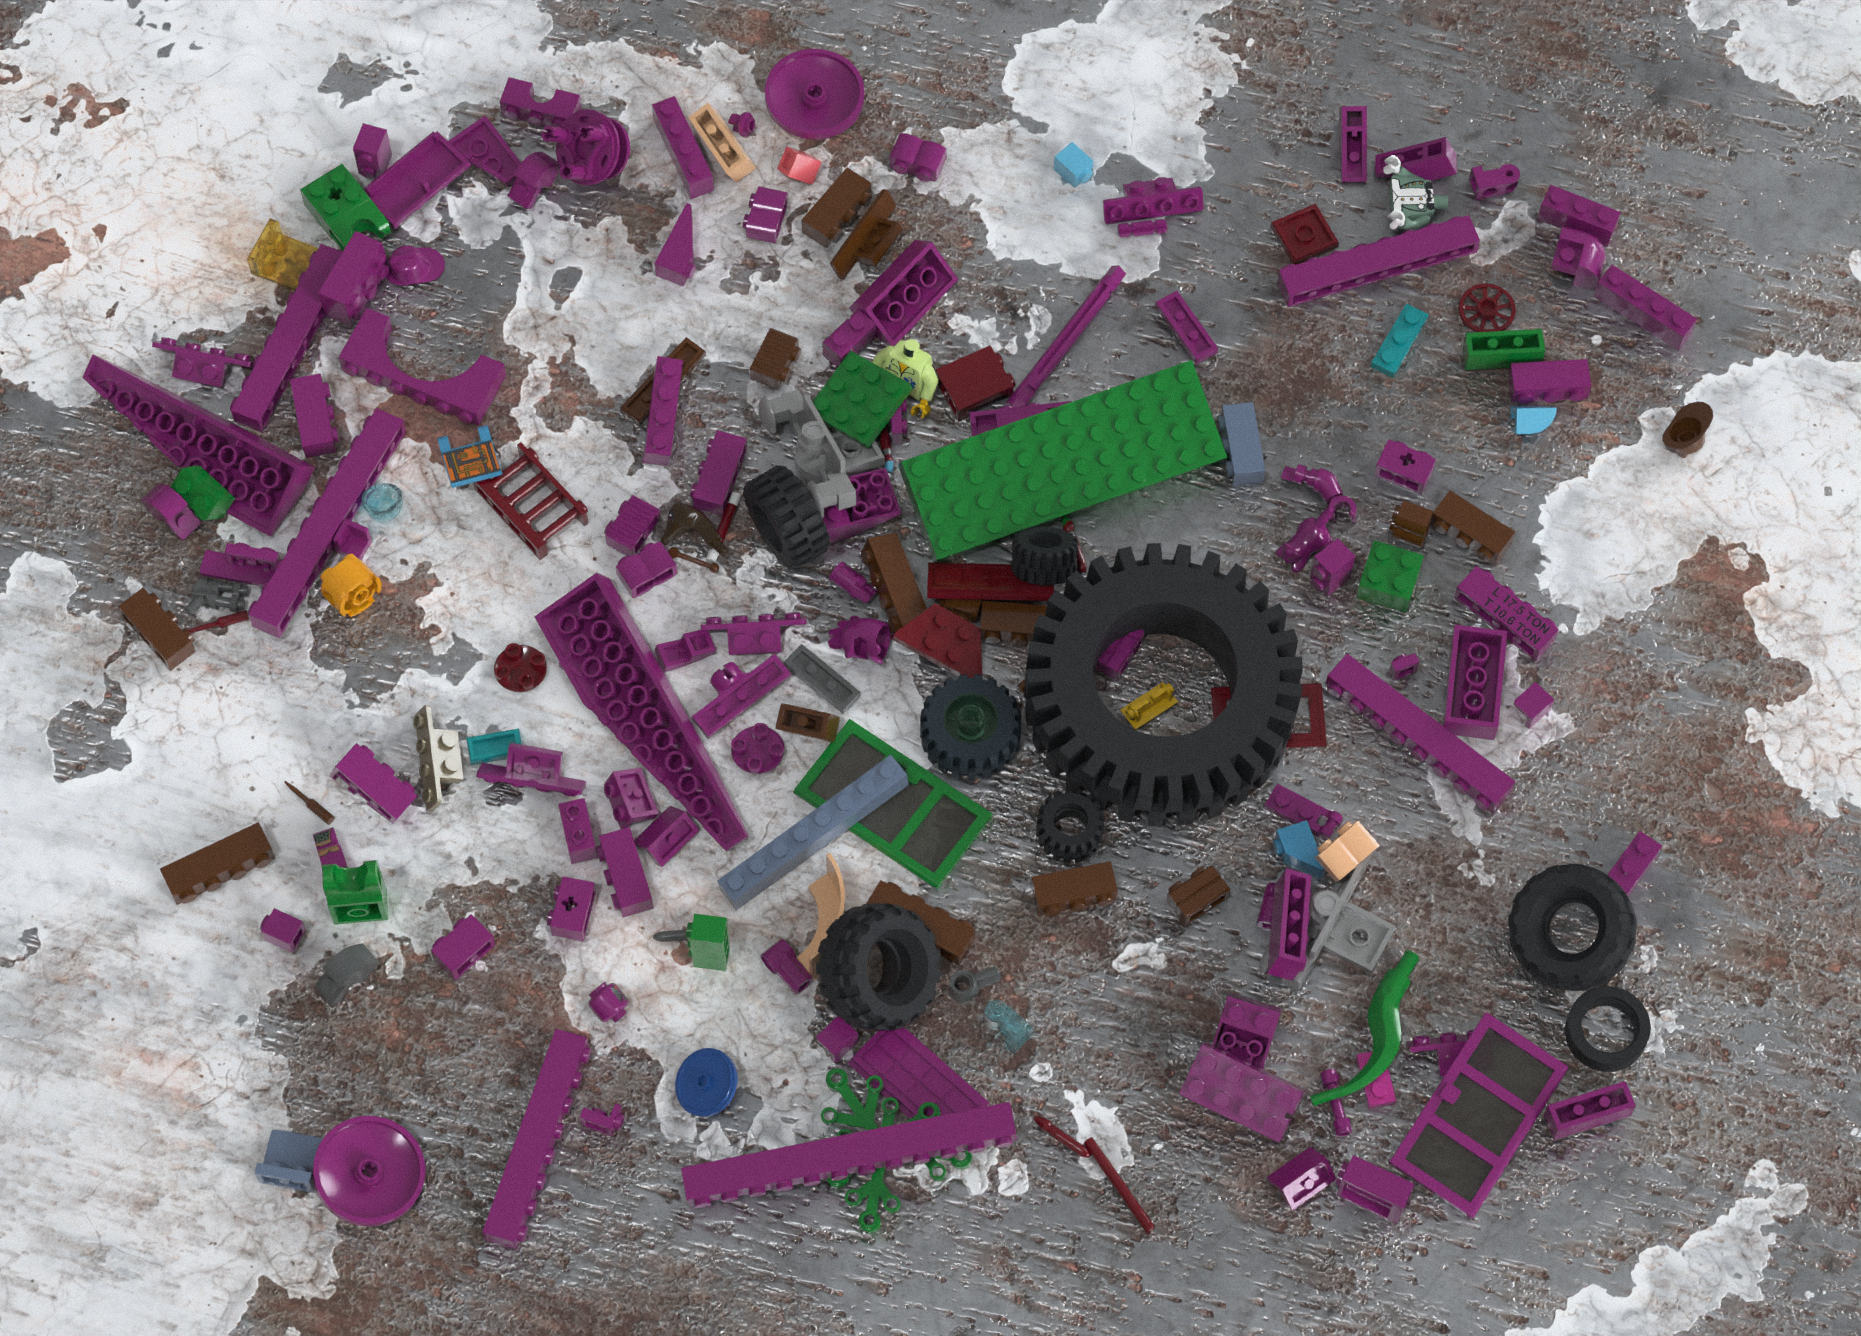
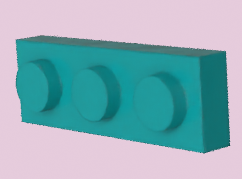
M1406 304L1372 360L1370 367L1394 378L1428 320L1429 314Z

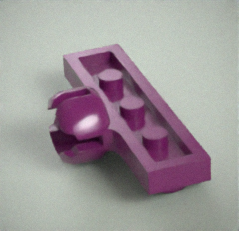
M775 654L749 673L742 672L734 662H729L723 665V670L718 669L712 675L710 683L718 692V697L691 718L707 739L791 676L789 670Z

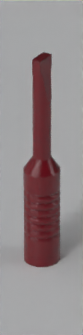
M247 610L219 617L214 622L188 629V631L193 633L216 626L222 628L227 625L249 620Z

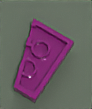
M485 115L448 141L472 165L507 187L514 183L516 179L514 173L521 162Z

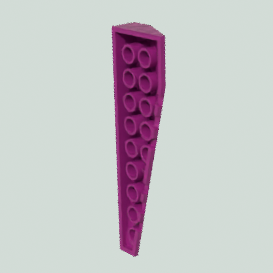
M92 354L82 378L102 397L108 399L117 411L133 422L132 425L149 437L148 440L177 467L184 468L200 465L232 494L235 500L226 513L268 536H273L305 491L315 467L193 402Z

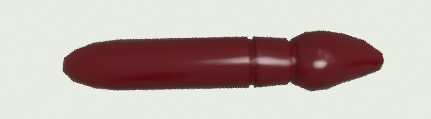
M1041 1116L1033 1118L1042 1131L1048 1132V1134L1074 1153L1084 1158L1090 1157V1152L1084 1145L1055 1125H1052L1051 1121Z

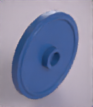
M703 1048L690 1054L681 1064L675 1081L676 1096L680 1105L687 1112L699 1117H709L720 1113L729 1105L737 1089L738 1075L735 1064L726 1053L714 1048Z

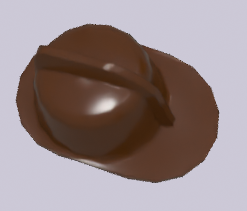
M1693 402L1685 405L1677 412L1670 425L1664 431L1662 441L1667 447L1674 449L1681 458H1686L1688 454H1693L1703 447L1705 432L1713 420V410L1710 405L1705 402Z

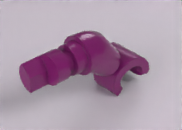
M1298 464L1296 469L1285 466L1281 479L1301 485L1303 482L1307 483V487L1313 488V491L1319 493L1326 504L1333 507L1334 510L1329 522L1335 520V511L1345 509L1349 512V521L1353 524L1355 523L1357 515L1356 504L1352 498L1343 496L1337 477L1332 472L1323 468L1319 470L1312 468L1310 471L1307 470V466Z

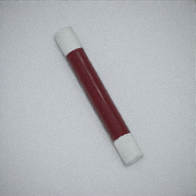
M737 492L731 493L717 529L722 538V543L725 540L741 495ZM709 549L706 561L710 564L716 563L719 553L714 549Z

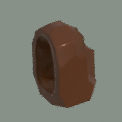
M940 599L938 605L970 623H977L984 599Z

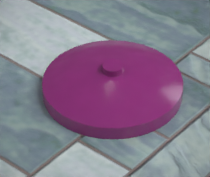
M805 49L787 55L772 68L765 84V103L771 118L783 130L800 138L825 139L844 132L858 119L864 105V83L859 71L845 57L829 50Z
M378 1116L355 1117L338 1124L322 1139L313 1162V1183L322 1203L338 1218L358 1226H380L403 1216L417 1201L425 1180L424 1156L415 1138L398 1123Z

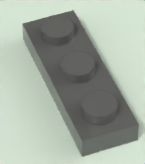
M802 644L784 661V666L842 714L861 696V692Z

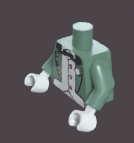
M1394 155L1384 160L1388 164L1383 168L1384 173H1393L1389 185L1391 213L1387 216L1388 219H1391L1390 228L1392 230L1415 231L1422 229L1432 223L1434 210L1448 209V195H1433V186L1430 180H1425L1401 166L1399 158Z

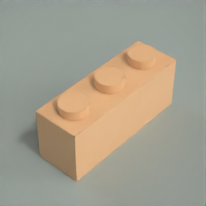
M706 103L688 117L726 174L736 183L756 169V166L721 115L709 103Z

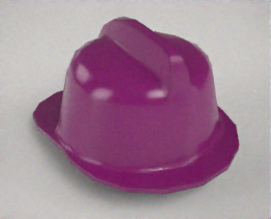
M410 245L401 246L395 249L387 259L389 272L386 278L392 284L398 286L434 281L442 275L445 269V261L443 256L432 248H415Z

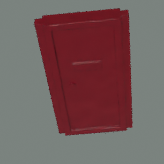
M928 563L927 598L1048 601L1054 593V585L1044 586L1022 581L1013 574L1011 564Z

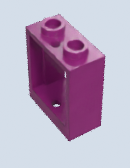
M1354 1155L1349 1163L1343 1162L1335 1185L1339 1186L1337 1196L1396 1224L1399 1222L1414 1187V1183Z

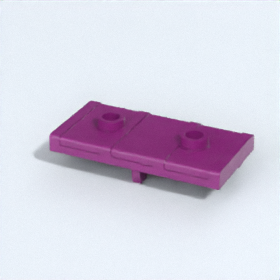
M433 131L364 189L389 224L396 229L438 192L447 187L456 177L470 168L471 164L438 131Z

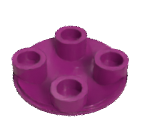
M757 723L736 735L731 742V754L736 765L742 770L753 774L766 773L773 770L781 762L784 756V743L776 731L764 723Z

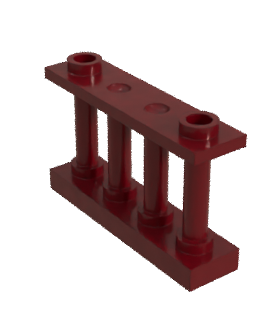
M520 442L517 444L520 458L502 471V475L492 479L488 478L473 482L475 491L534 555L541 560L548 555L547 540L576 518L584 527L589 524L587 517L588 509L581 500L576 501L538 461L539 457L531 447L527 449ZM528 465L536 476L511 495L503 497L498 492V487ZM542 483L553 492L525 514H519L514 509L517 502ZM558 501H561L569 509V511L543 531L535 532L532 529L531 522Z

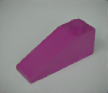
M1367 106L1339 107L1341 182H1367Z
M1447 137L1375 155V174L1377 177L1391 178L1393 176V173L1385 174L1383 168L1388 165L1384 160L1392 155L1399 158L1401 166L1425 180H1436L1457 174V155Z
M686 203L654 263L657 277L680 286H684L687 279L693 277L696 265H694L692 206L689 203Z

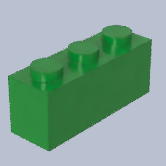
M1542 329L1466 333L1462 346L1465 370L1510 368L1511 363L1542 362L1545 354Z
M694 913L693 923L688 922L686 929L687 948H689V957L693 958V966L696 968L726 971L730 950L727 918Z

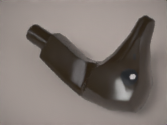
M680 502L675 503L671 507L666 531L661 538V543L664 546L668 545L679 535L693 530L700 534L710 549H714L722 557L729 552V549L721 542V536L704 512L692 505Z

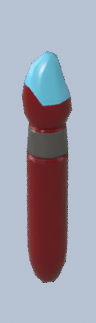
M886 424L879 434L881 451L885 457V465L883 466L888 473H892L894 459L892 457L888 424Z

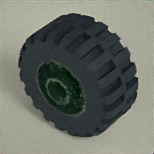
M967 674L959 675V679L955 681L953 678L944 680V687L937 685L932 690V696H927L924 701V709L921 710L920 738L923 751L928 753V760L932 764L938 763V770L942 773L952 772V777L960 779V776H967V780H975V776L980 775L982 779L990 777L991 771H995L998 774L1004 769V763L1010 764L1014 759V752L1018 751L1020 745L1022 716L1020 709L1017 708V700L1014 696H1009V689L1004 685L998 687L997 680L990 677L987 681L983 680L982 675L974 674V678H967Z

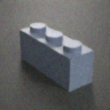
M1253 402L1223 405L1221 415L1217 416L1219 431L1224 432V438L1221 441L1228 456V461L1225 462L1227 477H1231L1233 486L1263 483L1265 466Z

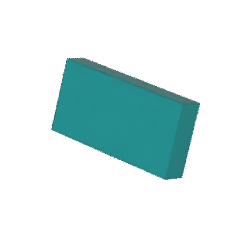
M519 728L466 738L471 765L507 759L510 743L522 745Z

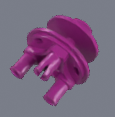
M584 109L574 112L562 125L558 127L545 126V131L541 133L544 141L556 142V156L560 166L559 173L561 178L570 179L580 185H595L616 177L623 171L629 159L630 141L625 128L617 120L607 117L597 110Z

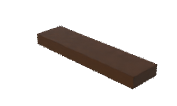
M686 337L667 357L683 360L680 383L706 356V351ZM653 373L620 407V412L639 426L648 418Z

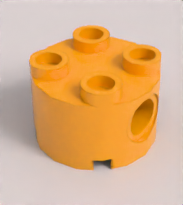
M354 554L346 555L335 567L326 569L320 577L323 581L321 585L323 597L344 617H346V614L353 617L364 612L375 601L372 596L375 592L379 595L382 586L380 578Z

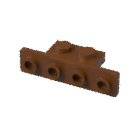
M881 190L831 260L830 265L839 279H845L856 262L876 266L901 232L902 227L899 222L887 220L896 207L888 190Z

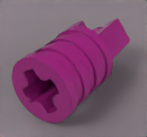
M843 561L830 574L829 581L835 583L836 586L840 587L849 596L855 599L858 598L864 603L872 601L877 593V590L867 583V580L861 574H858L857 571L847 566Z

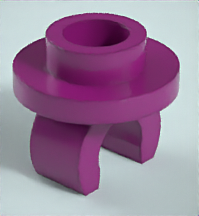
M744 112L741 115L731 114L728 120V124L734 125L732 131L739 133L741 137H748L755 129V120L749 112Z

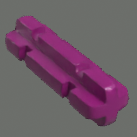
M1164 219L1155 220V222L1151 220L1131 222L1130 225L1128 223H1121L1117 226L1118 236L1123 238L1130 237V235H1151L1153 232L1157 234L1166 233L1167 222Z

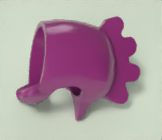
M851 616L848 621H839L837 628L831 629L828 633L830 638L828 641L829 648L842 649L847 659L857 657L873 661L878 665H882L891 640V631L887 623L878 619L859 618L858 616Z

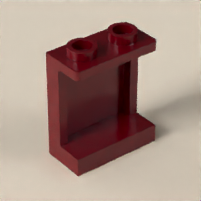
M991 345L935 369L938 377L937 385L958 422L967 418L969 410L1005 394L1009 399L1013 394V389L1016 386L1011 373L1005 372L1001 355L998 352L995 353Z

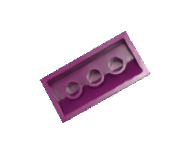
M914 240L849 309L852 313L857 309L864 313L876 324V337L888 346H895L955 284L958 278L932 241Z

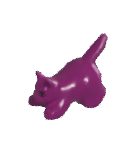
M1332 506L1327 507L1317 519L1310 517L1302 521L1298 525L1296 534L1275 551L1277 557L1282 558L1286 563H1292V571L1294 573L1303 570L1314 552L1319 553L1332 543V537L1325 526L1332 516L1334 510Z

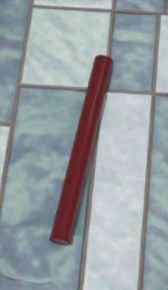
M1093 1137L1087 1139L1083 1144L1146 1233L1151 1232L1155 1229V1225Z

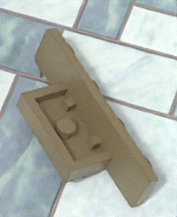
M424 705L415 714L413 726L417 733L416 750L420 757L419 774L423 781L422 799L425 802L426 811L433 812L442 803L440 782L459 784L464 780L458 731L433 729L431 706Z

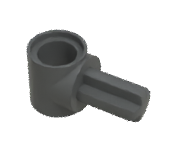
M994 966L974 974L971 970H960L953 973L949 984L951 998L959 1003L969 1001L973 995L979 994L978 989L1000 982V972ZM966 983L969 988L960 991L955 988V985Z

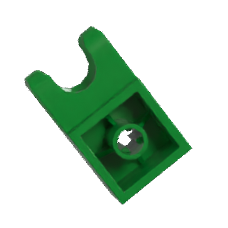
M343 164L338 165L300 189L305 207L342 251H344L355 231L359 233L371 231L379 238H384L391 233L389 222Z
M377 860L363 861V865L355 868H342L337 864L322 865L323 890L334 925L388 920L387 888Z

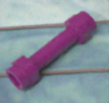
M1328 1069L1320 1073L1323 1088L1329 1090L1338 1087L1340 1080L1336 1069ZM1341 1098L1331 1100L1330 1103L1335 1119L1332 1125L1336 1136L1343 1137L1351 1134L1350 1119L1345 1117Z

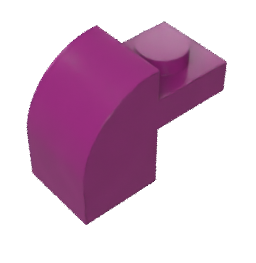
M534 152L527 156L514 173L516 179L507 196L524 208L532 209L542 187L552 186L560 170L558 161L544 152Z
M158 483L140 500L156 520L164 521L179 540H184L201 524L199 519L187 507L188 503L166 484Z

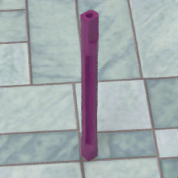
M1119 265L1111 266L1006 401V406L1020 407L1028 404L1125 277L1126 273Z

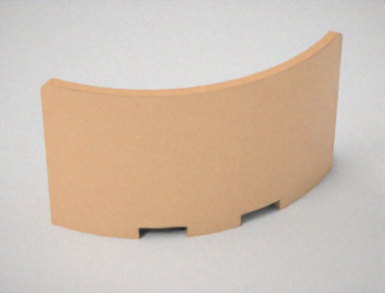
M830 853L826 855L827 874L808 886V890L812 894L818 909L817 930L809 946L796 957L813 977V981L820 976L816 974V963H819L820 953L818 952L820 942L826 939L828 935L826 930L845 912L843 878L835 859Z

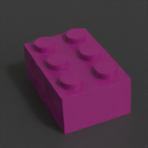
M354 232L318 292L325 316L351 328L356 320H360L368 300L374 298L380 280H384L389 272L382 242L359 232Z

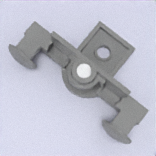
M799 390L781 394V397L770 400L765 396L760 399V420L769 433H776L777 423L789 421L797 435L798 447L795 451V467L802 477L809 480L806 489L822 517H824V508L836 505L838 510L856 506V490L848 475L885 465V457L876 441L874 440L867 449L839 432L830 434L809 395L806 394L802 397ZM850 449L856 450V452L854 453H848L846 451Z
M1337 830L1329 836L1331 841L1339 836ZM1374 851L1341 880L1337 881L1332 890H1322L1312 896L1309 902L1310 919L1307 928L1306 966L1303 972L1299 971L1293 981L1282 978L1283 983L1299 991L1321 949L1372 974L1394 934L1396 926L1348 901L1373 858ZM1356 932H1361L1366 935L1367 941L1358 944L1352 939V935ZM1269 946L1264 951L1260 960L1259 972L1261 976H1264L1268 968Z

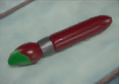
M1064 516L1062 518V528L1066 532L1073 534V537H1076L1078 542L1077 568L1082 573H1085L1087 564L1074 532V524L1068 517Z

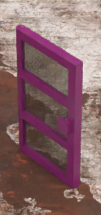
M1485 1012L1388 1164L1467 1217L1473 1219L1569 1067Z

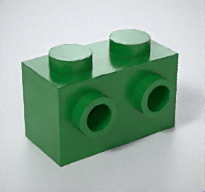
M200 465L182 468L170 486L194 510V514L205 521L223 518L235 500V497Z

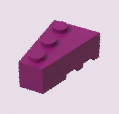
M356 743L335 766L329 777L334 781L338 777L350 786L348 788L349 792L353 795L358 793L367 801L369 807L394 824L417 797L414 793L415 789L407 781L403 780L401 782L396 778L394 770L384 762L380 764L373 758L374 753L367 746H360Z

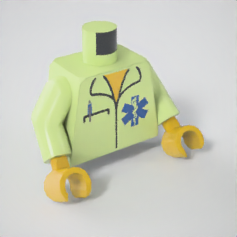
M901 340L896 346L889 345L880 350L872 363L911 384L913 389L909 396L917 400L921 399L919 404L912 407L911 415H917L919 408H921V419H923L931 412L928 402L932 401L938 384V377L932 367L931 355L919 349L920 345L916 340Z

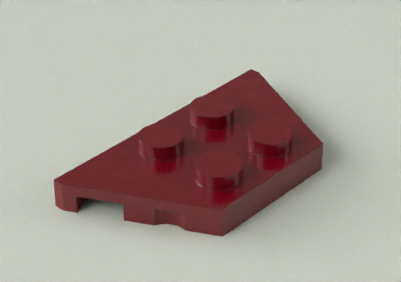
M936 603L891 635L890 639L958 677L963 674H967V678H974V674L982 675L980 628Z

